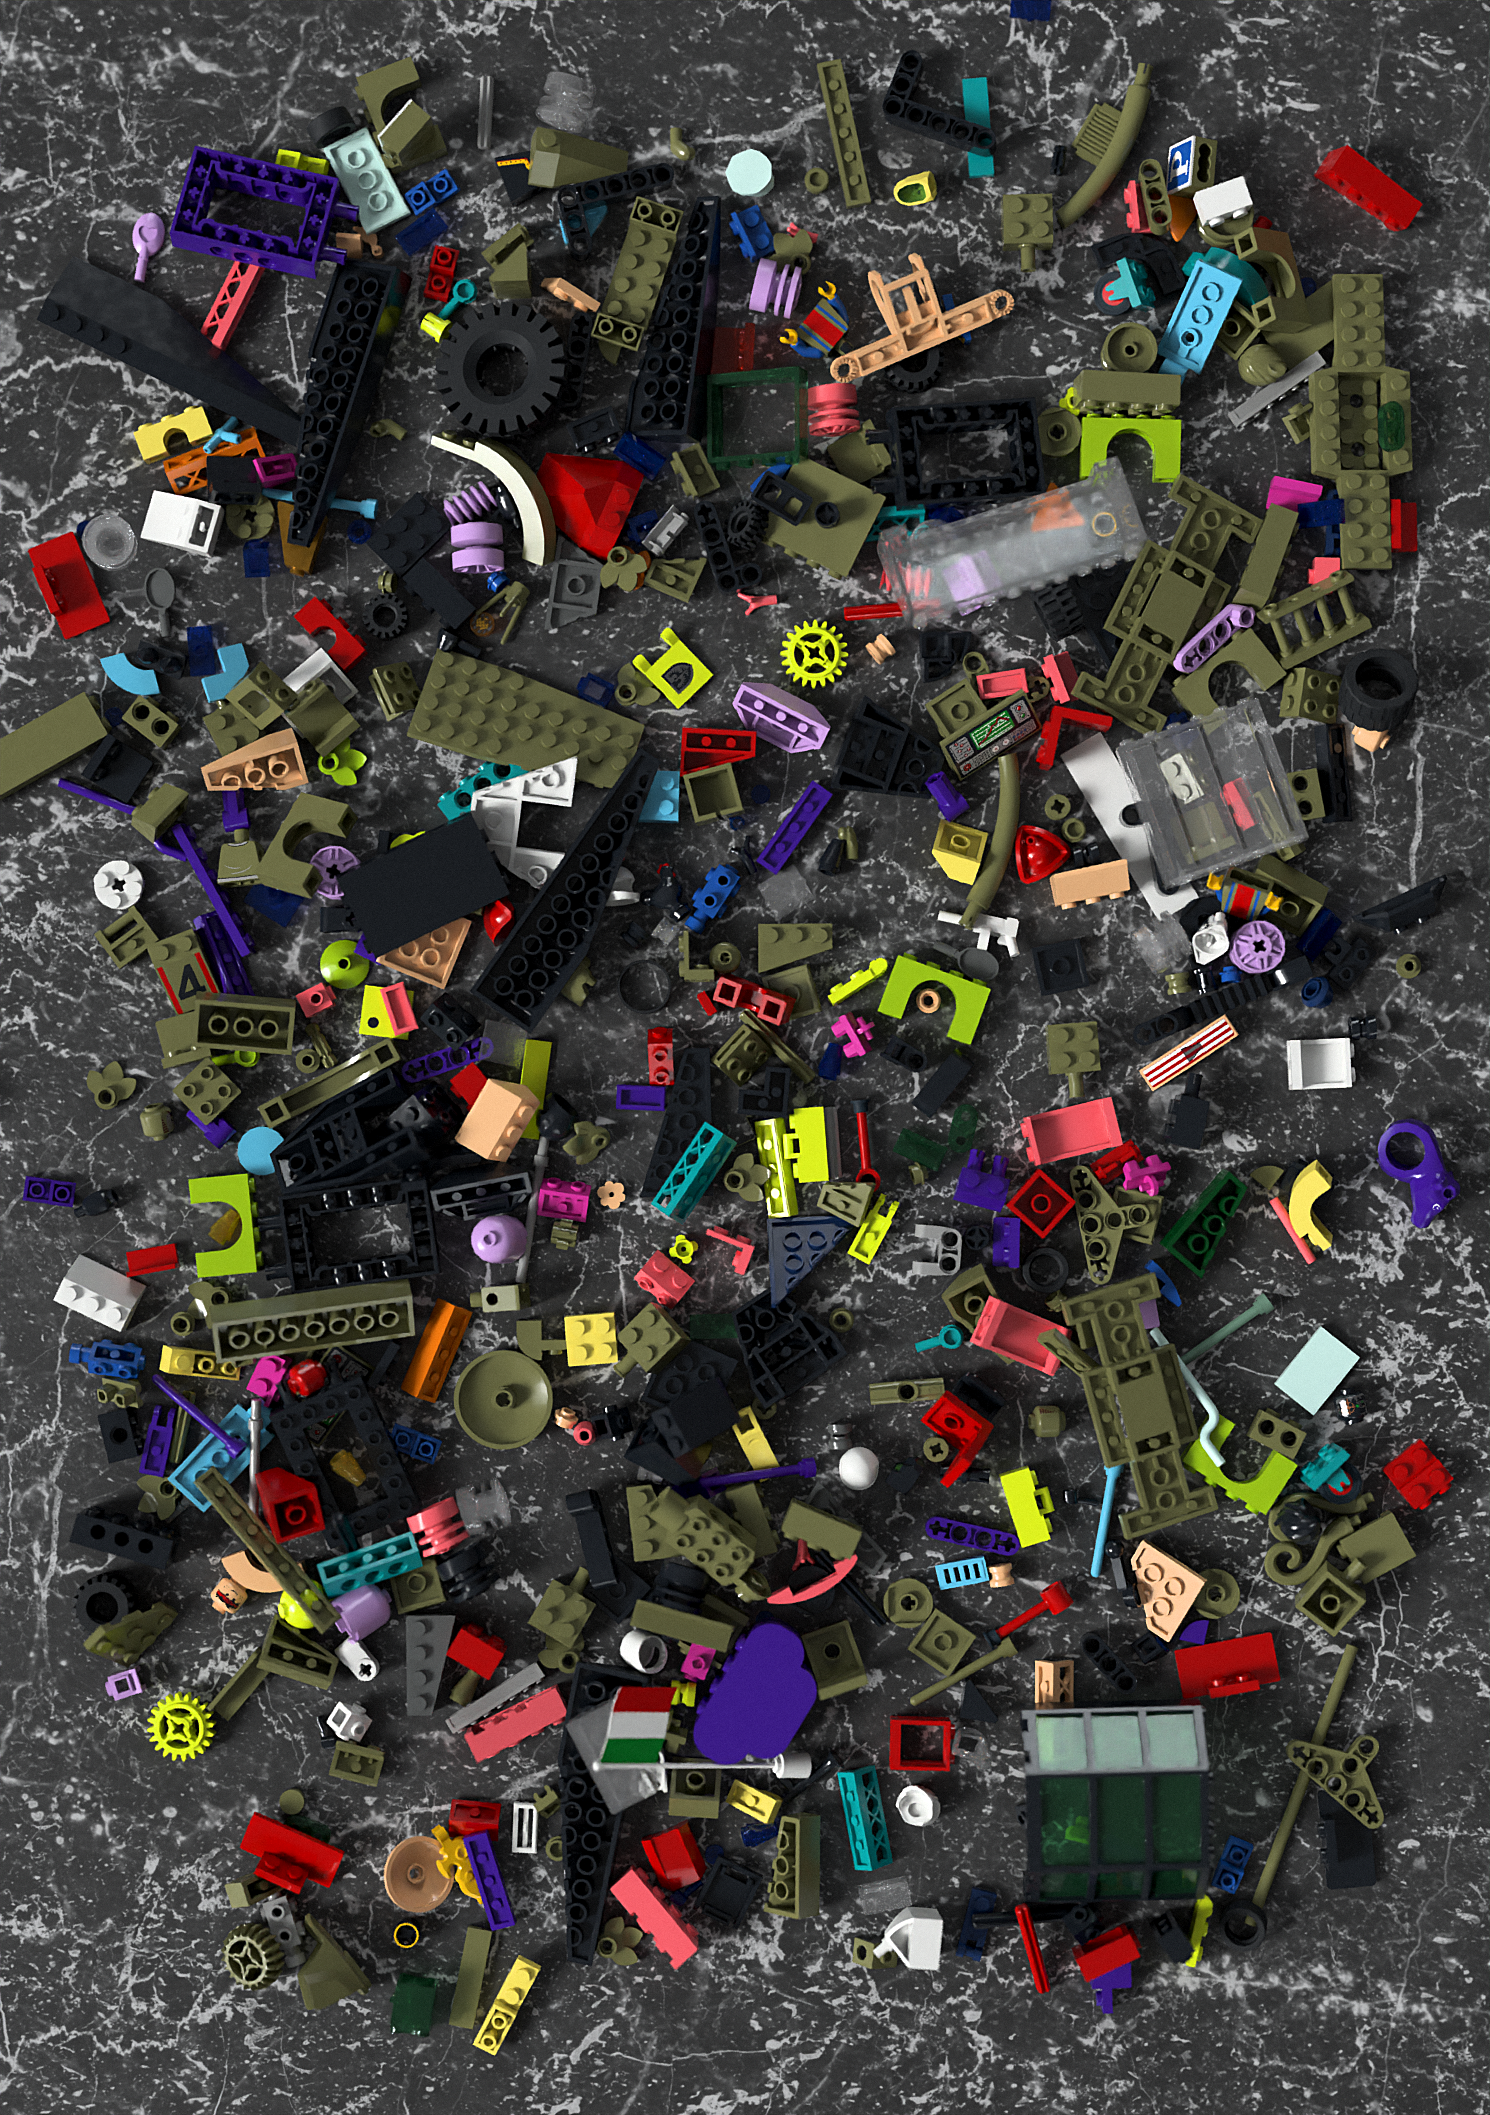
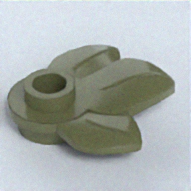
M803 228L800 229L794 238L785 233H775L773 245L776 254L772 255L769 260L777 261V271L783 272L785 265L789 264V271L793 274L795 270L794 261L797 258H801L803 261L800 266L802 268L801 275L807 273L811 266L809 253L812 249V240L807 231Z
M614 547L608 554V563L601 569L600 580L605 589L617 583L624 591L632 592L637 586V574L647 571L645 559L639 554H631L625 547ZM623 556L624 560L618 563V557Z
M627 663L619 670L617 675L619 685L615 690V698L619 704L631 706L636 703L641 706H647L660 698L661 694L652 688L654 684L640 670L635 672L630 663ZM626 691H630L632 693L631 697L624 698L623 694Z
M113 1061L105 1067L102 1073L90 1070L87 1076V1086L95 1094L96 1104L100 1108L108 1110L114 1108L119 1100L127 1099L133 1094L136 1088V1079L124 1078L121 1066L117 1061ZM105 1093H110L112 1096L109 1102L103 1099Z
M590 1121L578 1122L574 1124L577 1135L565 1143L563 1149L570 1155L576 1156V1163L578 1165L587 1164L597 1157L600 1149L608 1145L610 1134L607 1129L595 1126Z
M745 1153L735 1159L733 1168L724 1174L723 1182L729 1191L738 1192L744 1200L760 1201L764 1199L760 1185H763L770 1178L772 1171L764 1165L754 1164L753 1154ZM733 1175L739 1176V1184H735L732 1181Z
M207 1281L193 1283L188 1287V1290L196 1299L189 1305L187 1312L194 1319L205 1318L207 1327L212 1329L209 1306L232 1303V1294L227 1288L214 1287ZM218 1294L224 1296L225 1300L223 1303L217 1302L216 1297Z
M143 1476L137 1481V1485L146 1493L139 1503L138 1510L145 1513L157 1511L160 1520L163 1521L174 1513L176 1499L180 1496L181 1491L168 1480L169 1477ZM169 1485H172L174 1488L173 1492L168 1494L166 1489Z
M579 1633L571 1648L546 1635L545 1643L547 1649L538 1654L541 1663L548 1668H559L564 1673L575 1672L576 1662L581 1661L579 1654L584 1648L582 1633ZM571 1656L573 1659L572 1664L565 1665V1657Z
M621 1916L612 1918L606 1923L604 1933L599 1935L596 1952L603 1958H612L618 1965H632L638 1962L637 1955L632 1948L639 1943L643 1932L635 1927H624V1921ZM605 1941H610L612 1943V1947L606 1949L603 1947V1943Z

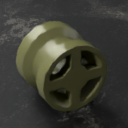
M1061 794L1051 796L1045 803V813L1052 820L1065 818L1070 811L1068 798Z
M1189 972L1165 976V981L1169 984L1168 995L1192 991V986L1188 983Z
M757 1396L752 1403V1410L755 1416L764 1420L771 1418L775 1414L776 1404L769 1407L771 1409H765Z
M931 1436L925 1441L923 1446L926 1457L933 1462H941L947 1457L949 1452L947 1443L939 1436Z

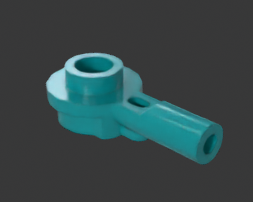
M468 279L458 281L453 289L454 297L437 316L446 320L461 303H472L478 294L477 286L474 282Z
M946 1325L941 1329L939 1336L915 1343L917 1352H922L940 1345L949 1349H955L963 1342V1332L957 1325Z

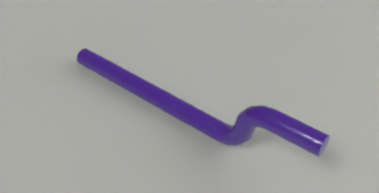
M62 777L58 782V787L127 814L131 815L136 808L134 805ZM162 836L153 844L158 851L184 862L188 860L184 851L165 844L162 841Z

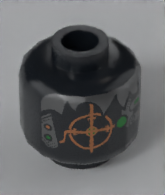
M1354 1387L1341 1389L1340 1395H1337L1333 1400L1337 1419L1344 1421L1345 1425L1363 1422L1364 1417L1368 1414L1365 1394L1361 1391H1355Z

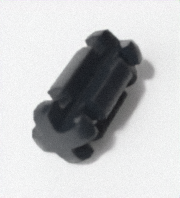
M1055 145L1050 174L1062 176L1067 147Z

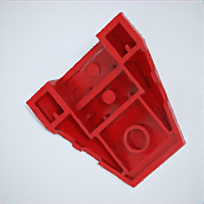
M546 453L536 477L548 497L555 524L582 551L606 562L608 554L613 548L637 496L645 471L623 461Z

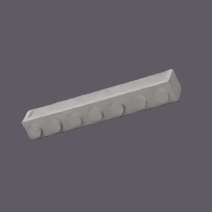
M1316 351L1282 375L1275 383L1268 385L1231 411L1228 417L1236 428L1240 425L1244 427L1249 423L1250 418L1254 417L1255 419L1261 415V411L1264 408L1268 410L1274 405V401L1277 399L1281 401L1287 396V392L1290 390L1293 392L1298 389V384L1308 382V376L1313 372L1324 370L1323 367L1326 362L1319 352Z
M536 1661L466 1707L447 1717L445 1722L453 1734L455 1732L459 1734L466 1729L465 1726L468 1724L473 1725L478 1722V1718L482 1715L486 1717L492 1713L491 1710L496 1707L498 1709L505 1704L504 1701L508 1699L511 1701L518 1696L517 1693L520 1691L525 1692L530 1689V1685L534 1682L538 1684L543 1681L546 1673L539 1662Z

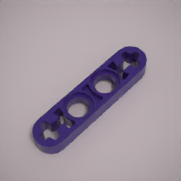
M478 1037L464 1042L460 1048L465 1050L467 1057L462 1063L454 1061V1050L451 1047L405 1063L402 1067V1076L406 1081L416 1083L469 1065L472 1062H478L493 1054L494 1044L487 1037ZM480 1041H483L484 1044H489L490 1048L486 1049L487 1053L485 1055L478 1051L473 1053L476 1058L471 1060V1052L467 1045L471 1044V1048L474 1049L479 1047ZM433 1057H440L443 1060V1067L439 1071H434L430 1068L429 1063ZM425 1060V1068L429 1072L428 1075H425V1071H420L416 1073L417 1078L415 1079L412 1076H407L410 1065H413L414 1068H419L423 1066L420 1061Z
M932 1516L925 1523L926 1533L933 1539L1009 1556L1015 1554L1020 1547L1017 1536L1011 1532L941 1516ZM935 1521H939L941 1527L947 1528V1523H952L949 1529V1537H944L946 1531L938 1530L937 1534H933V1530L929 1528L930 1524H935ZM958 1526H963L967 1529V1536L962 1540H958L953 1536V1531ZM985 1531L991 1535L989 1544L981 1545L978 1543L977 1537L980 1532ZM995 1534H1000L998 1539L1002 1541H1007L1008 1537H1011V1541L1015 1543V1546L1005 1550L1003 1544L997 1543V1548H992L996 1541Z

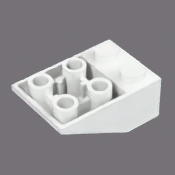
M154 491L141 538L212 558L225 510L219 505L202 500Z

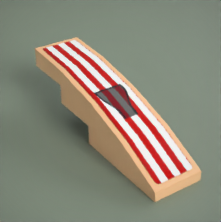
M1224 1014L1140 1069L1139 1072L1151 1090L1154 1091L1239 1034L1226 1014Z

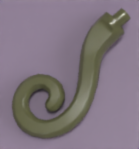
M1310 1492L1293 1493L1283 1497L1272 1507L1268 1519L1269 1529L1279 1541L1296 1543L1282 1533L1280 1525L1275 1526L1273 1523L1276 1521L1277 1514L1280 1512V1509H1283L1285 1503L1301 1498L1308 1501L1312 1507L1338 1515H1353L1368 1509L1366 1504L1375 1500L1371 1492L1364 1495L1359 1493L1351 1502L1338 1505L1330 1503L1321 1494Z
M1345 1514L1333 1520L1323 1531L1310 1561L1298 1571L1291 1573L1281 1571L1277 1566V1557L1282 1552H1289L1292 1557L1287 1562V1566L1290 1569H1294L1302 1563L1303 1554L1301 1549L1290 1541H1281L1274 1544L1267 1551L1264 1560L1267 1575L1281 1585H1298L1306 1582L1324 1564L1335 1542L1353 1533V1527L1361 1524L1358 1515L1348 1518Z

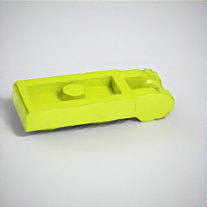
M876 958V960L870 962L868 970L864 972L861 969L850 976L851 981L844 986L842 983H839L830 989L831 994L828 995V1000L831 1005L837 1006L882 976L883 973L885 974L888 969L887 960L885 958Z
M882 1193L873 1209H870L847 1252L867 1264H870L900 1204L894 1201L889 1207L886 1218L878 1214L880 1207L886 1200V1195Z
M1205 1895L1204 1899L1196 1900L1188 1938L1195 1952L1192 1953L1193 1957L1185 1964L1194 1968L1196 1962L1202 1958L1203 1947L1200 1944L1202 1936L1206 1937L1208 1931L1206 1918L1212 1915L1214 1904L1208 1895Z

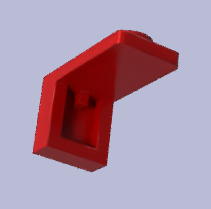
M656 1027L648 1029L650 1086L674 1085L672 1028Z

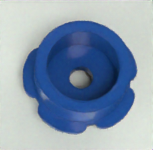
M495 571L487 580L489 583L488 589L496 594L500 593L510 583V579L506 576L507 573L505 571L500 573Z
M1237 966L1223 967V972H1220L1218 976L1221 977V983L1223 984L1241 982L1240 974H1243V972L1238 971Z

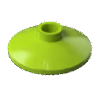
M339 940L330 944L323 952L320 960L321 972L325 980L332 986L340 989H350L358 986L366 978L369 971V960L353 952L357 945L356 942ZM343 959L348 961V966L345 969H342L339 965Z

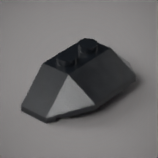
M1445 874L1356 914L1352 916L1354 922L1384 933L1393 931L1394 935L1407 930V924L1413 921L1418 925L1431 919L1429 914L1436 911L1447 877Z
M502 1161L453 1170L430 1188L435 1212H443L448 1216L463 1221L512 1212L523 1202L526 1196L532 1193L527 1169Z

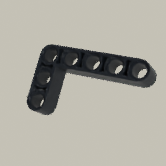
M915 50L903 53L883 101L882 108L885 120L891 125L982 157L993 155L997 148L996 136L993 130L912 101L923 74V61L920 53ZM914 61L918 63L917 67L913 69L906 67L909 62ZM901 84L909 85L906 91L897 90ZM896 106L900 108V111L896 114L888 112L891 107ZM914 115L923 116L919 122L911 121ZM940 122L946 124L942 130L933 128L935 124ZM962 130L969 133L965 138H959L956 135ZM985 138L992 141L988 146H981L979 144Z
M658 163L561 188L558 192L556 203L571 257L578 262H583L591 255L592 239L584 211L635 199L637 196L644 197L664 192L672 185L674 178L673 168L667 163ZM664 173L669 179L667 181H659L656 175ZM641 179L645 185L643 187H636L632 181ZM616 184L622 190L619 193H613L609 187ZM593 190L598 194V197L590 199L585 193ZM565 196H570L575 202L567 205L561 199ZM570 220H578L581 226L571 228L568 222ZM578 243H583L587 246V250L579 252L574 246Z

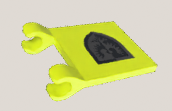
M666 628L660 636L671 648L652 666L641 654L633 660V664L679 709L713 674L679 640L670 628Z

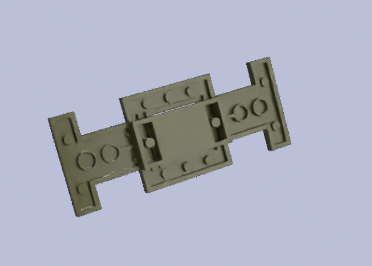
M1183 474L1177 475L1167 497L1188 509L1168 550L1151 540L1145 541L1103 627L1105 630L1123 639L1104 681L1084 671L1081 672L1071 692V695L1153 740H1157L1168 717L1147 705L1167 664L1175 668L1173 660L1177 652L1219 613L1232 587L1214 577L1215 573L1213 572L1231 533L1247 543H1253L1263 523V520ZM1159 573L1162 574L1161 577H1160V579H1159V581H1158V583H1157V585H1156V587H1155V589H1154V591H1153V593H1152V595H1151V597H1150V599H1149V601H1148V603H1147V605H1146V607H1145V609H1144V611H1143L1142 616L1138 617V615H1139V613H1140V611H1141V609H1142V607H1143V605H1144V603H1145V601H1146V599H1147V597H1148V595H1149V593H1150V591H1151V589H1152V587H1153V585H1154V583H1155V581H1156V579H1157V577H1158V574H1159ZM1204 639L1199 644V650H1201L1205 642Z
M1154 1272L1060 1301L1067 1325L1071 1326L1090 1320L1102 1365L1080 1372L1105 1467L1109 1469L1127 1462L1130 1465L1141 1507L1118 1515L1124 1538L1127 1540L1218 1510L1212 1485L1208 1484L1190 1491L1188 1489L1178 1449L1181 1448L1182 1444L1199 1439L1176 1349L1172 1343L1153 1349L1150 1348L1139 1308V1303L1161 1297ZM1112 1390L1116 1391L1117 1399L1119 1402L1121 1414L1123 1417L1128 1437L1124 1436L1122 1424L1120 1421L1119 1413L1117 1410Z

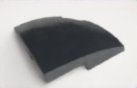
M919 631V655L923 683L940 680L952 673L950 668L958 660L963 661L968 652L971 642V631Z

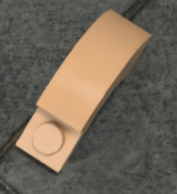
M248 1548L226 1555L221 1559L230 1576L248 1589L258 1592H278L284 1590L266 1568L258 1565L253 1560ZM304 1560L296 1562L304 1572L307 1570Z

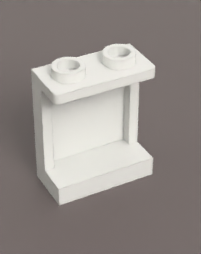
M1350 1038L1287 1041L1289 1090L1352 1087L1356 1074L1355 1068L1351 1067V1058L1354 1057V1044L1350 1043Z

